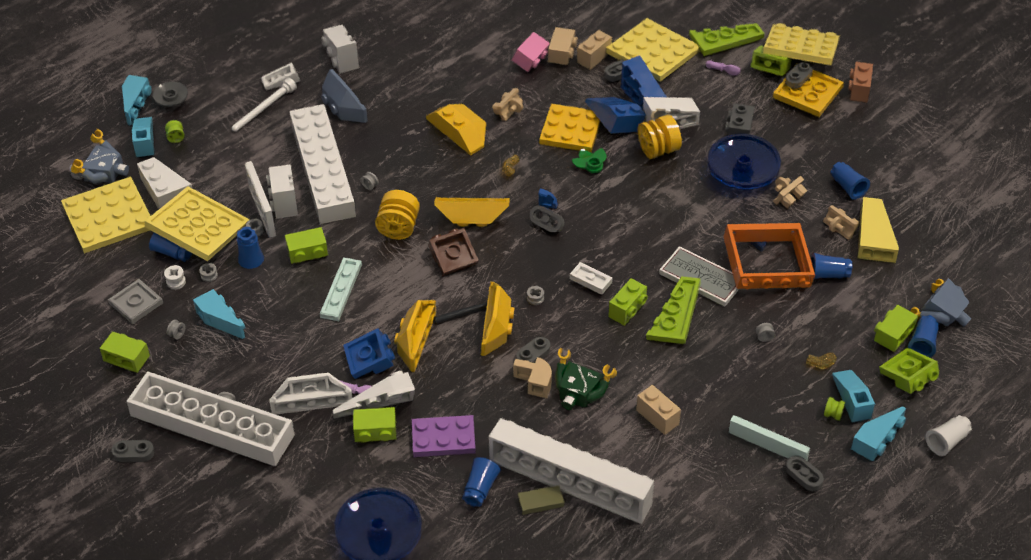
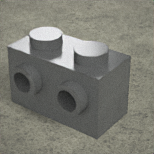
M734 103L733 109L729 110L727 120L730 122H726L725 132L728 133L727 140L749 143L755 106Z

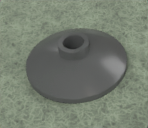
M179 82L163 83L153 92L154 101L166 107L176 106L185 101L188 96L186 86Z

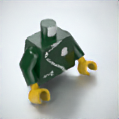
M560 348L558 356L561 359L557 363L555 383L556 389L560 391L559 397L563 400L562 406L567 410H572L574 405L584 408L589 403L603 398L610 385V378H614L617 375L616 369L613 368L612 372L608 374L610 366L607 364L603 367V374L570 361L566 364V360H569L571 357V352L568 349L567 356L562 357L563 349Z

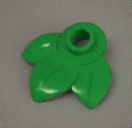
M602 148L595 151L594 154L581 149L579 158L572 159V162L578 168L586 169L591 173H598L603 169V163L606 161L607 155Z

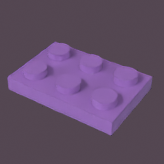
M473 415L412 419L413 457L476 453Z

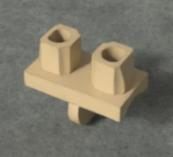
M513 88L510 93L505 92L502 95V101L492 106L494 113L500 115L502 121H506L514 112H521L523 110V100L519 97V90L517 88Z
M799 176L789 184L791 182L789 178L779 177L775 181V190L781 192L773 202L776 205L781 202L788 209L796 201L791 193L800 199L807 192L801 184L804 179Z
M833 205L829 206L828 213L823 220L829 226L831 232L837 231L848 240L852 238L854 231L857 230L860 224L855 218L851 219L841 208L837 209Z

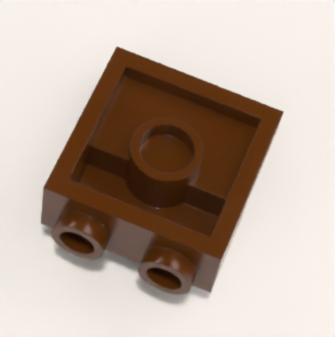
M456 228L449 231L448 234L442 236L438 234L429 240L428 247L435 262L437 261L443 276L478 264L479 262L465 228L460 230Z

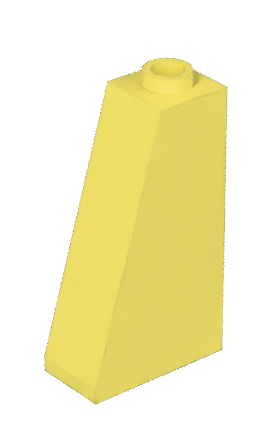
M863 197L860 211L858 258L896 263L899 247L882 199Z

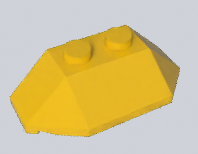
M449 104L426 116L430 123L469 155L484 148L486 122L464 104Z
M436 197L434 205L453 224L458 226L476 224V226L484 227L487 224H491L509 206L510 198Z
M491 281L481 344V356H486L507 342V335L512 333L513 323H509V319L514 318V307H511V298L501 286Z
M418 300L407 311L405 318H402L400 323L401 330L395 335L394 344L397 345V352L411 372H415L434 317L436 316L435 300Z

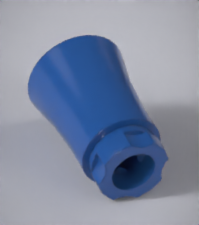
M837 162L830 171L831 176L843 187L851 199L855 200L862 197L870 187V180L860 175L844 162Z
M243 227L237 232L238 263L243 268H256L263 263L264 255L260 249L255 230L251 229V227Z
M155 232L150 239L149 249L151 251L165 254L183 262L189 260L192 255L188 250Z
M817 253L811 254L810 259L815 272L814 279L851 277V259Z
M922 316L919 319L913 337L908 344V348L929 358L936 353L939 324L933 316Z
M481 457L473 460L470 476L463 494V500L467 504L474 507L482 505L494 480L501 471L495 462Z

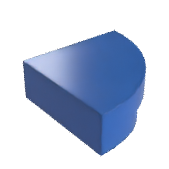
M540 189L539 206L557 209L558 202L556 197L549 191Z

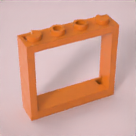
M800 223L727 224L723 237L736 289L811 287L815 272ZM792 241L801 272L743 273L735 242Z

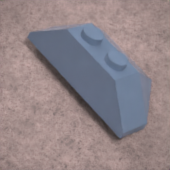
M333 69L329 70L322 86L323 95H321L324 104H327L332 113L336 114L341 120L367 122L365 106L359 102L357 96Z

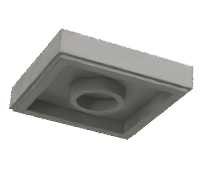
M140 279L108 299L109 304L132 324L163 304V299Z

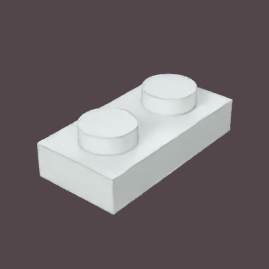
M581 262L570 273L571 280L601 295L612 283V277Z

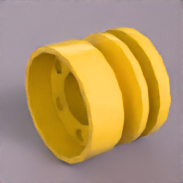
M671 115L658 117L655 121L649 120L638 125L639 142L643 152L649 159L662 156L664 152L668 154L680 150L682 146L681 133L675 119Z
M391 190L385 193L375 220L377 230L391 239L400 240L411 236L420 209L417 198L404 190Z

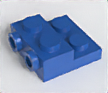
M379 328L343 345L350 372L354 379L372 370L375 374H378L394 366L392 360L395 359V355L390 348L388 349V345L391 344L390 339Z

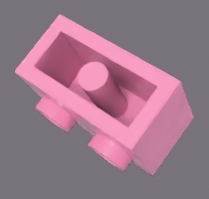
M533 32L516 50L512 61L529 72L532 67L536 68L541 58L544 59L547 56V49L550 43Z

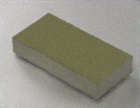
M559 485L518 493V500L523 515L564 507V500Z

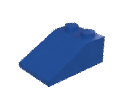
M616 97L587 98L585 100L610 133L638 132V125L643 123L646 116L638 104Z

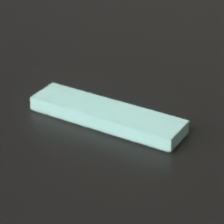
M343 257L321 309L320 318L334 321L340 320L361 269L362 261Z
M733 415L731 418L729 433L788 459L792 456H800L808 461L809 447Z

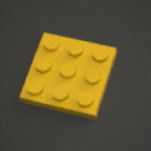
M813 70L812 76L800 88L788 87L785 83V78L773 92V98L820 117L843 88L844 82Z
M551 104L539 144L578 151L584 149L591 153L601 121L592 110Z

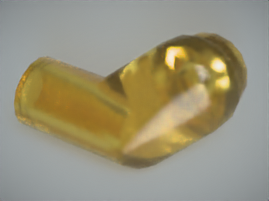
M516 154L505 160L502 164V171L507 176L515 173L513 166L520 162Z
M831 352L820 357L809 354L806 363L820 369H826L835 364L837 357Z

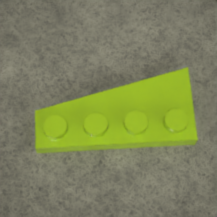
M757 23L736 25L732 29L720 27V30L713 31L710 28L703 29V32L689 31V37L694 43L698 44L703 56L764 39L765 34Z
M681 276L670 294L669 301L665 302L661 314L653 322L652 329L648 330L646 334L647 340L686 343L701 285L700 278Z

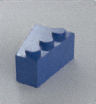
M640 55L622 62L621 89L642 110L644 97L667 98Z

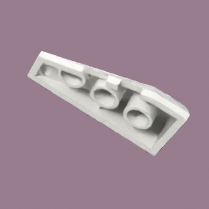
M394 372L391 376L333 410L334 419L352 415L353 410L382 408L412 401L415 389L408 372Z

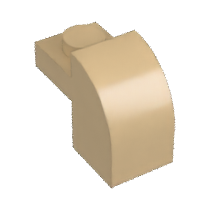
M538 357L535 363L515 359L513 375L515 378L528 380V394L548 398L552 385L550 365Z

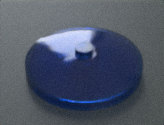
M732 134L716 141L709 151L708 168L711 174L720 183L734 189L755 190L771 184L780 172L781 157L777 149L767 140L755 135Z
M371 488L353 495L341 506L335 519V534L338 545L353 560H400L415 548L422 531L421 514L417 505L404 493L390 488Z

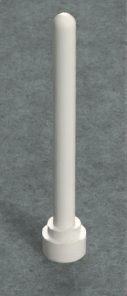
M291 78L284 80L279 90L235 123L231 128L232 131L237 132L283 94L292 93L297 88L295 82Z

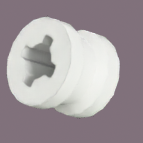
M173 265L165 270L166 283L170 289H180L185 285L184 272L180 266Z

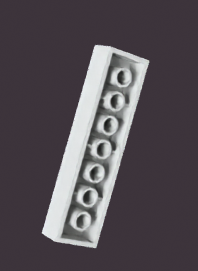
M324 104L290 111L293 133L319 223L324 224L356 217L354 199Z
M148 371L126 401L132 417L273 466L277 465L295 435L293 423L290 419Z
M500 418L489 435L490 460L498 465L551 487L559 485L560 490L640 524H642L652 506L654 480L645 475H639L628 468L617 466L608 460L600 459L588 452L575 449L569 444H563L549 436H543L532 429L521 427L512 421H506Z

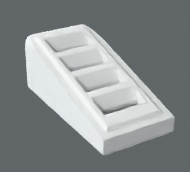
M292 63L261 77L266 90L281 87L282 82L287 78H291L295 83L300 81Z

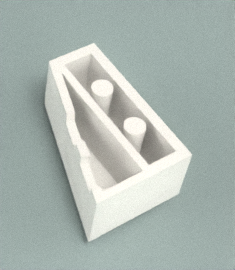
M343 25L323 29L324 37H321L322 44L326 47L328 56L332 57V64L334 68L337 67L339 73L359 68L356 41H351L352 36H347L348 31Z
M644 97L643 111L646 116L643 122L655 121L656 118L669 114L675 119L679 129L699 124L700 111L692 98Z
M154 157L137 163L140 178L158 209L162 208L187 186L192 188L191 183Z
M291 165L269 167L270 175H266L268 186H271V188H268L269 198H273V201H270V207L272 212L275 211L276 219L298 216Z

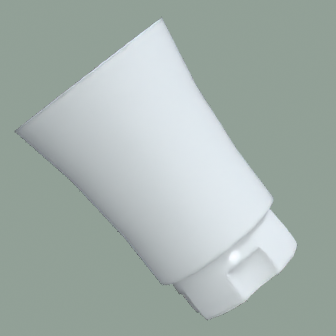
M960 415L950 419L941 426L926 433L927 445L935 454L939 456L947 455L957 443L972 431L971 422L968 418Z

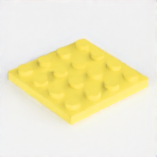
M648 18L606 47V53L618 60L623 59L626 61L640 55L653 77L659 82L700 52L698 44Z
M780 23L773 24L764 45L763 53L832 65L840 36L832 32L820 33L815 29L803 30L797 26L791 28Z
M131 177L61 200L84 253L150 231L144 227L145 220L150 217V214Z
M187 186L145 220L144 227L208 261L235 238L237 232L246 227V223L250 219Z

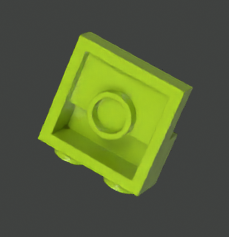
M906 348L879 367L881 374L894 379L896 387L910 394L916 390L921 391L930 380L935 381L939 376L938 362L910 348Z

